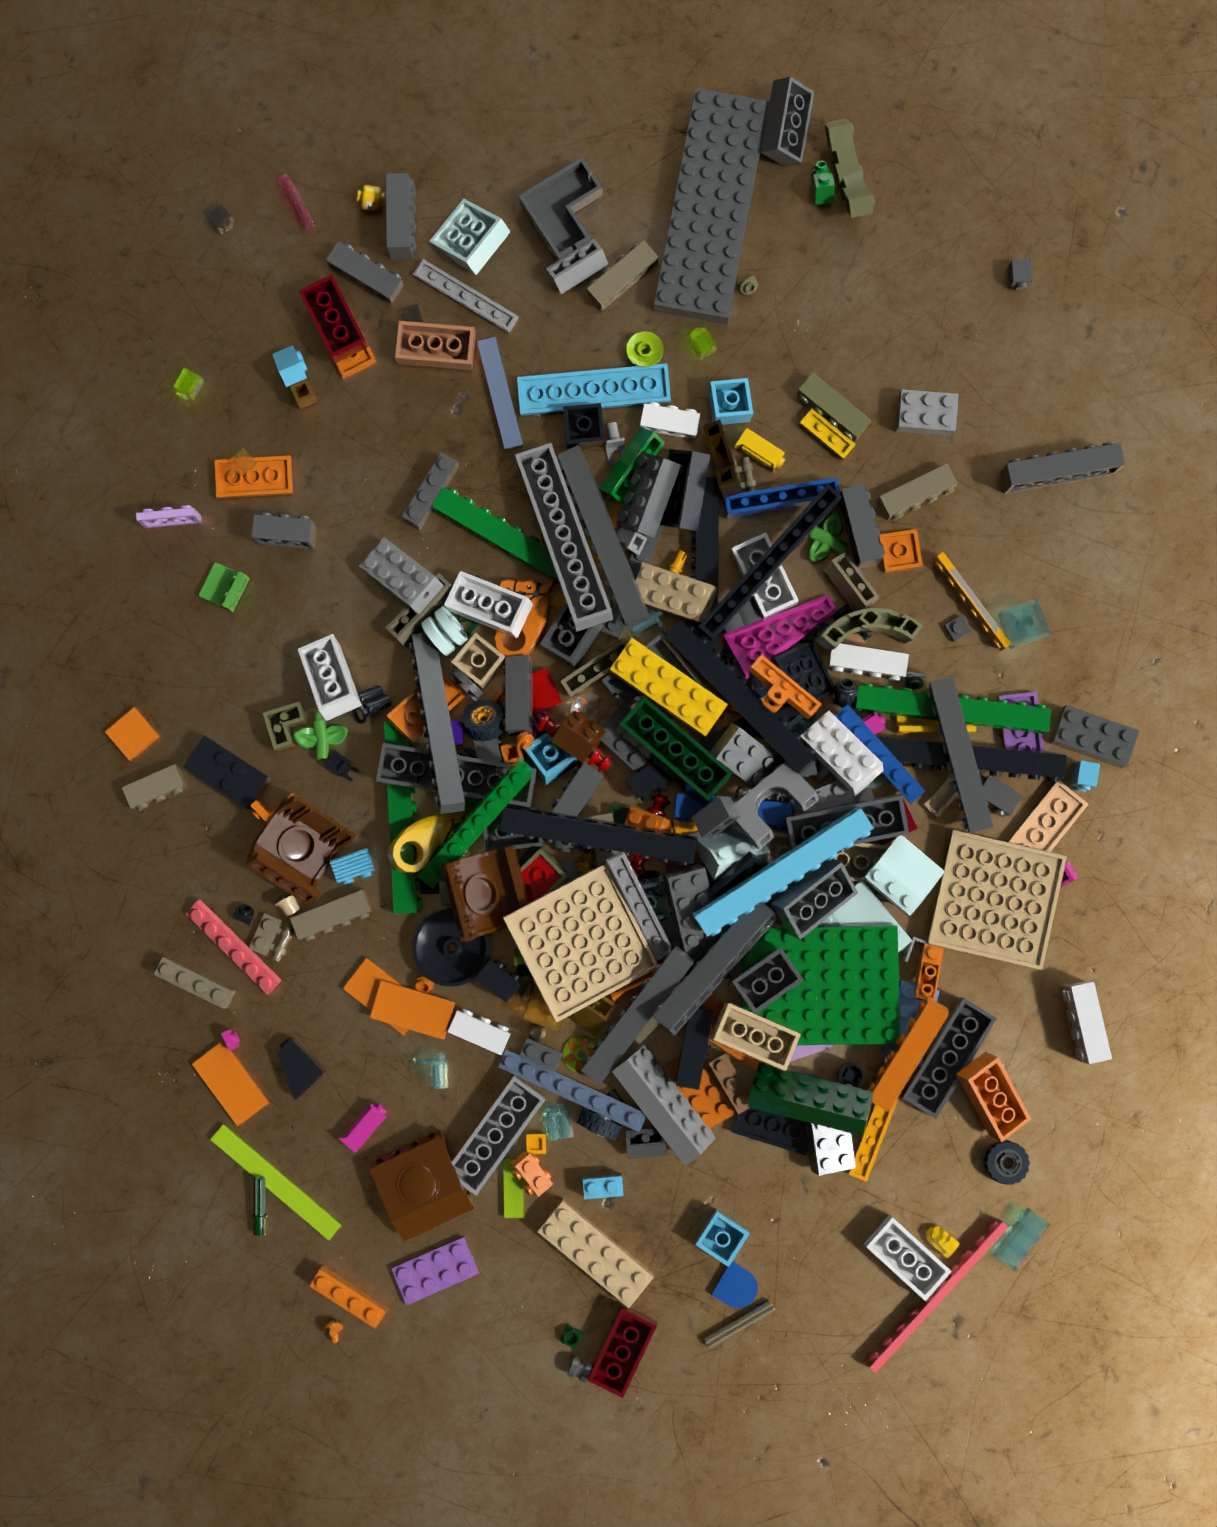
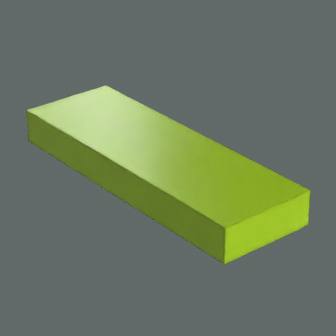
M503 1158L504 1218H524L523 1183L512 1174L511 1171L513 1169L509 1165L515 1158Z

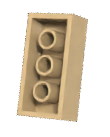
M643 562L636 578V583L645 605L700 624L709 615L718 590L710 584Z
M724 1003L710 1040L779 1070L786 1071L801 1034L733 1004Z

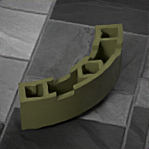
M847 118L824 123L828 147H831L834 158L830 159L841 198L846 201L845 208L848 214L853 218L873 213L875 199L873 194L871 195L863 180L862 165L858 164L852 136L855 134L853 123H850Z
M868 608L852 612L834 621L824 628L814 640L829 652L837 648L851 634L875 631L888 634L905 644L915 638L923 625L906 614H900L890 609Z

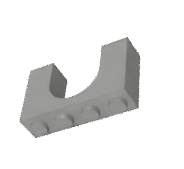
M787 761L778 765L768 777L762 778L759 784L753 789H749L739 801L733 802L740 815V818L734 821V823L759 850L774 838L772 830L758 816L759 805L766 797L773 794H784L790 797L803 812L819 801L817 792Z

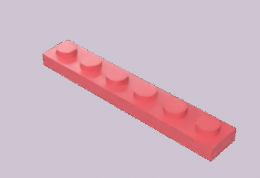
M201 900L196 901L186 913L267 995L282 981Z

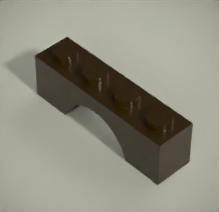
M721 420L703 425L706 441L716 468L717 482L724 498L742 493L727 433Z

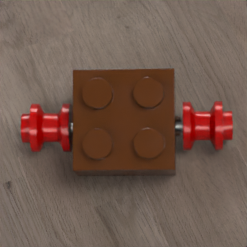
M574 710L563 723L557 722L556 724L551 721V716L547 715V717L542 716L537 723V726H539L538 731L542 732L545 730L548 732V738L552 739L551 742L582 763L589 758L588 765L595 764L598 766V772L601 773L602 770L606 772L612 764L609 761L611 756H602L599 748L595 751L606 731L599 724L588 720L584 714Z

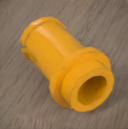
M677 550L672 563L668 565V571L677 574L681 573V568L688 554Z

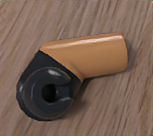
M872 631L854 633L844 640L862 644L871 637Z

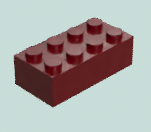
M332 274L298 291L334 363L369 347Z
M621 1304L593 1363L587 1381L624 1398L657 1328V1321Z

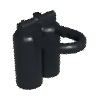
M379 685L357 693L362 706L353 709V716L358 723L364 724L369 715L390 707L392 704L391 699L387 694L383 693V689ZM358 709H359L360 712L363 714V715H362V716H363L362 719H360L359 716H358V713H357V710H358Z

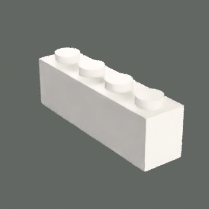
M840 643L837 648L830 651L828 667L832 668L834 672L848 670L853 675L867 673L872 678L886 676L891 681H900V679L906 677L909 654Z

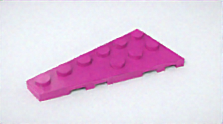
M829 595L723 634V638L745 679H748L753 675L749 668L761 654L769 661L780 655L834 615L836 607Z

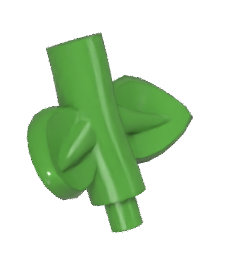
M837 512L830 514L824 520L822 529L816 527L810 534L809 538L815 541L811 543L809 548V560L814 562L823 561L829 557L831 549L840 555L846 551L849 544L838 537L843 531V521Z
M315 713V721H312L313 728H300L293 733V737L297 744L303 748L315 747V760H324L329 757V745L336 746L341 744L347 736L348 729L337 724L326 728V722L322 720V714Z

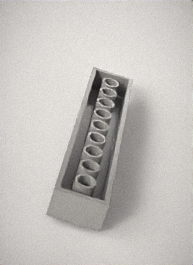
M549 443L516 454V462L576 632L613 620L611 607L552 444Z

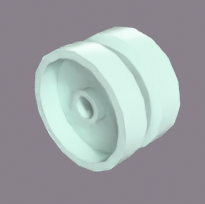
M442 606L435 612L436 619L429 616L421 625L433 644L444 655L448 656L455 650L453 642L461 646L469 638L454 615L446 607Z

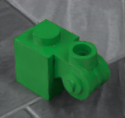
M818 161L811 172L815 205L834 203L835 183L833 175L825 161Z

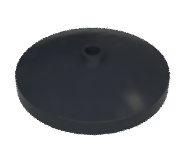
M453 909L437 911L428 916L416 930L412 945L414 961L420 972L433 983L448 987L464 985L474 980L486 966L490 956L489 935L478 936L474 940L467 942L461 941ZM451 944L456 946V950L453 952L449 949Z

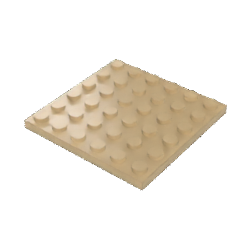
M952 830L943 869L945 872L941 878L927 941L928 944L1043 970L1067 856Z
M607 863L502 917L556 1023L653 971L657 966V962Z

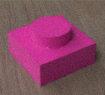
M232 1029L221 1033L229 1051L240 1047L238 1044L240 1039L235 1031L233 1032Z

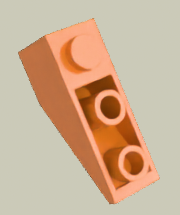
M926 943L921 948L916 969L915 999L925 1001L928 997L935 1001L944 948Z

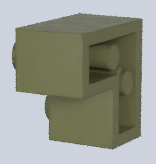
M299 701L263 713L273 749L278 752L294 747L295 742L290 728L308 722L303 704Z

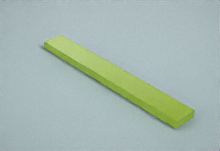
M225 1124L210 1139L253 1177L264 1176L265 1187L327 1240H330L342 1224Z

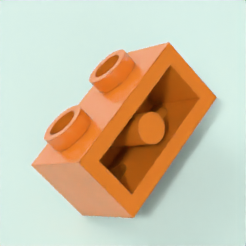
M522 1152L509 1163L513 1169L511 1172L518 1180L522 1181L524 1184L523 1188L529 1195L539 1197L553 1185L550 1181L551 1175L546 1169H541L538 1165L540 1161L533 1153Z

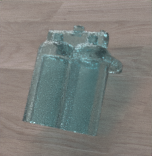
M649 611L651 619L631 627L635 636L654 625L658 626L664 636L667 634L659 619L663 615L662 611Z
M438 1053V1055L434 1056V1059L414 1060L415 1064H431V1089L449 1087L448 1059H445V1054Z
M553 1104L554 1106L544 1107L545 1113L543 1117L547 1141L574 1137L570 1110L567 1109V1104Z

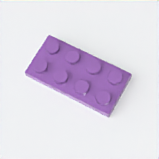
M1037 692L997 697L998 700L1008 701V704L1024 702L1027 703V706L1031 707L1038 704ZM1002 729L1004 749L1045 753L1042 734Z
M464 1237L391 1268L406 1305L479 1274Z

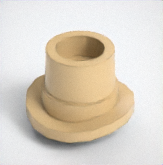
M288 892L281 893V896L273 903L274 907L279 906L285 916H289L300 909L296 898Z

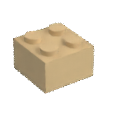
M475 633L451 663L483 689L505 662V656Z

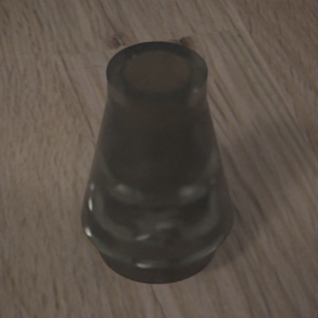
M533 1022L527 1028V1035L534 1041H541L546 1035V1028L540 1022ZM533 1029L539 1030L538 1036L532 1033Z

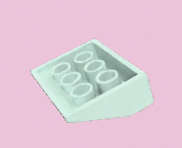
M863 880L855 885L858 894L819 924V927L897 925L898 952L912 942L910 937Z

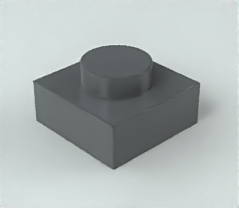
M962 615L944 625L953 642L971 632Z

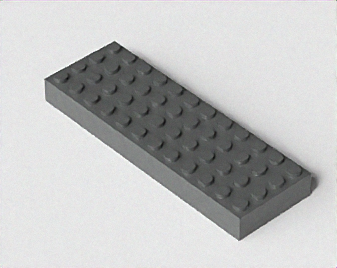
M699 88L695 89L655 297L654 311L728 324L770 101Z

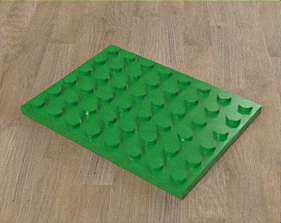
M897 925L815 927L802 939L788 935L784 927L768 928L741 959L742 973L780 946L803 978L801 983L756 1013L760 1017L801 1034L797 1045L896 1044L900 1036ZM742 997V1009L754 1014Z

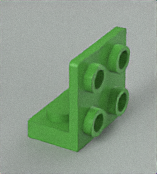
M215 562L199 596L234 612L250 578L242 572H236Z

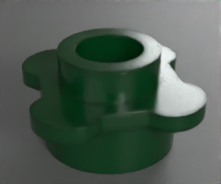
M569 1325L565 1328L566 1332L560 1337V1341L562 1344L570 1346L571 1349H576L579 1340L583 1338V1333Z

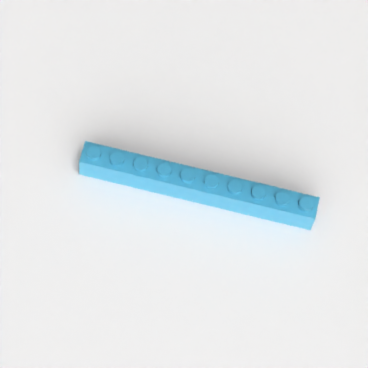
M856 807L693 913L707 937L709 935L714 936L722 930L721 927L724 925L735 923L738 920L737 917L744 913L746 915L755 909L754 906L761 902L763 904L769 901L771 895L775 892L780 893L787 889V885L792 881L797 882L804 877V873L809 870L812 872L821 866L820 863L827 859L829 861L838 855L837 852L841 849L846 850L852 847L854 841L858 838L863 839L870 835V831L874 828L863 810Z

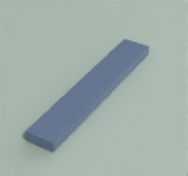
M492 337L477 341L504 449L509 450L521 447L523 443L496 338Z

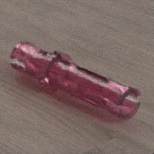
M288 174L280 176L278 182L285 192L284 196L287 200L289 199L304 229L313 227L315 223L299 196L298 188L294 187ZM288 188H290V190H291V192L293 193L295 199H294L293 196L291 195V193H290V191H289ZM298 204H299L301 210L303 211L304 216L302 215V213H301V211H300V209H299V207H298Z

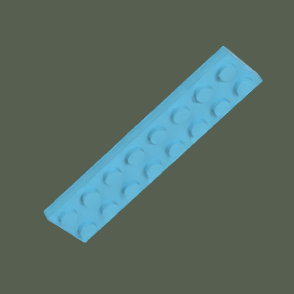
M667 363L655 364L647 368L633 366L517 377L521 416L563 412V406L601 403L602 408L644 405V403L648 404L649 402H671Z

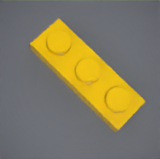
M813 408L800 422L803 428L842 460L856 445Z

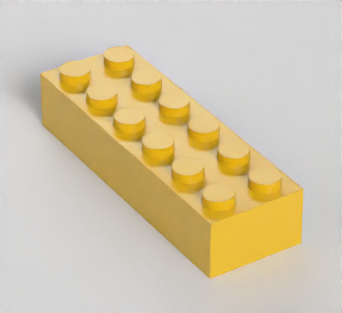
M631 638L610 668V673L703 738L707 736L728 705L633 638Z

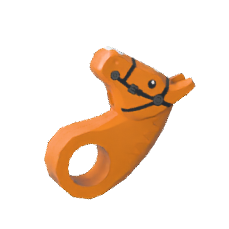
M551 578L545 584L533 580L503 579L500 581L498 586L528 597L533 603L521 629L526 638L523 648L518 651H509L503 644L506 634L497 631L495 636L496 648L505 657L529 655L541 641L549 621L550 592L556 583L554 578Z

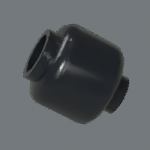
M842 679L837 682L833 691V701L841 708H844L846 705L854 706L857 700L858 686L850 679Z

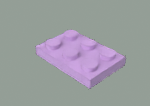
M188 505L180 506V509L173 510L171 507L161 508V511L143 509L142 512L136 513V520L145 528L202 523L201 515Z

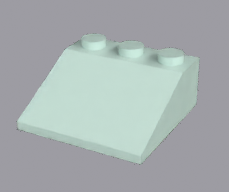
M463 199L429 242L461 267L477 275L509 235L510 230L498 216Z
M735 823L730 824L713 838H702L699 832L689 834L690 836L697 837L696 851L714 880L721 879L749 851L766 862L770 854L766 845L759 850L743 831L736 827Z
M901 835L896 837L863 876V879L906 916H910L945 871Z

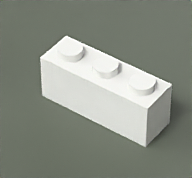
M655 402L644 403L640 427L659 434L696 440L700 413L693 409H686V411L678 410V407L671 405L662 407Z
M467 1009L457 1010L448 1030L449 1033L499 1055L503 1054L511 1035L508 1032V1027L501 1024L494 1026L490 1024V1019L480 1016L478 1019L472 1016L473 1012Z

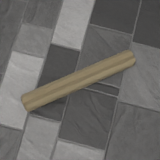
M767 1301L705 1337L704 1342L706 1346L711 1348L775 1310L771 1301Z

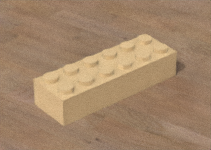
M562 1199L538 1229L540 1235L628 1308L631 1307L654 1278V1274L565 1199Z

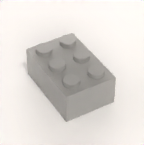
M902 389L898 397L896 432L952 437L956 432L959 394Z

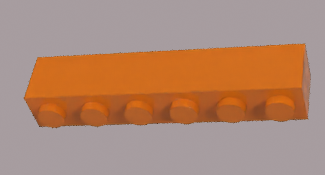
M928 997L924 1002L921 1001L916 1009L918 1013L915 1018H910L906 1025L907 1031L898 1037L897 1047L894 1051L891 1050L886 1058V1065L879 1068L876 1075L878 1078L875 1083L871 1082L867 1088L868 1091L874 1092L872 1103L888 1112L949 1015L948 1008Z

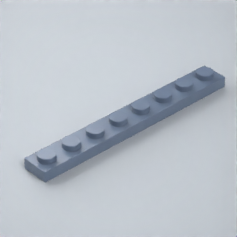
M506 1049L498 1066L507 1072L638 1132L641 1131L647 1117L639 1109L556 1071L554 1072L522 1058L519 1054Z

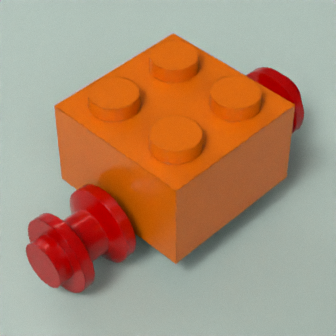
M657 793V796H652L654 800L653 807H648L647 809L650 812L631 806L624 824L669 832L672 821L664 818L666 813L663 810L665 805H670L671 802L667 801V796ZM631 853L634 858L630 864L634 872L639 875L641 872L645 873L643 865L649 859L640 858L639 854Z

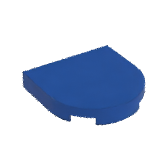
M732 1261L730 1266L726 1267L711 1295L730 1307L743 1308L750 1305L756 1298L758 1292L757 1281L750 1271Z

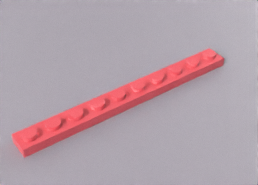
M1000 1219L997 1222H992L988 1227L989 1231L975 1241V1246L971 1251L967 1250L962 1255V1261L958 1265L954 1264L950 1268L952 1272L926 1301L922 1299L921 1306L918 1309L914 1308L909 1313V1319L905 1323L901 1322L896 1327V1333L891 1338L888 1337L882 1343L883 1347L879 1352L875 1351L868 1359L870 1369L876 1373L1009 1228Z

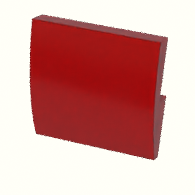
M548 668L532 674L533 716L562 704L561 697Z

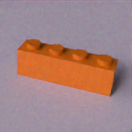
M325 1266L320 1268L309 1285L375 1329L388 1310L387 1306Z

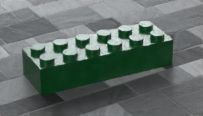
M645 697L618 725L616 731L703 806L707 805L733 774Z
M759 1063L750 1089L748 1107L864 1136L874 1092L789 1070H779L775 1067Z

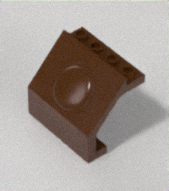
M296 795L289 799L284 797L252 843L245 866L305 904H309L319 898L320 891L316 889V885L330 864V861L341 848L354 841L356 834L311 806L302 798Z
M515 845L487 851L441 865L461 941H471L478 936L507 928L502 917L529 904Z
M441 1129L371 1161L372 1168L369 1169L390 1221L403 1241L475 1209L472 1195L463 1188L448 1154L444 1133Z

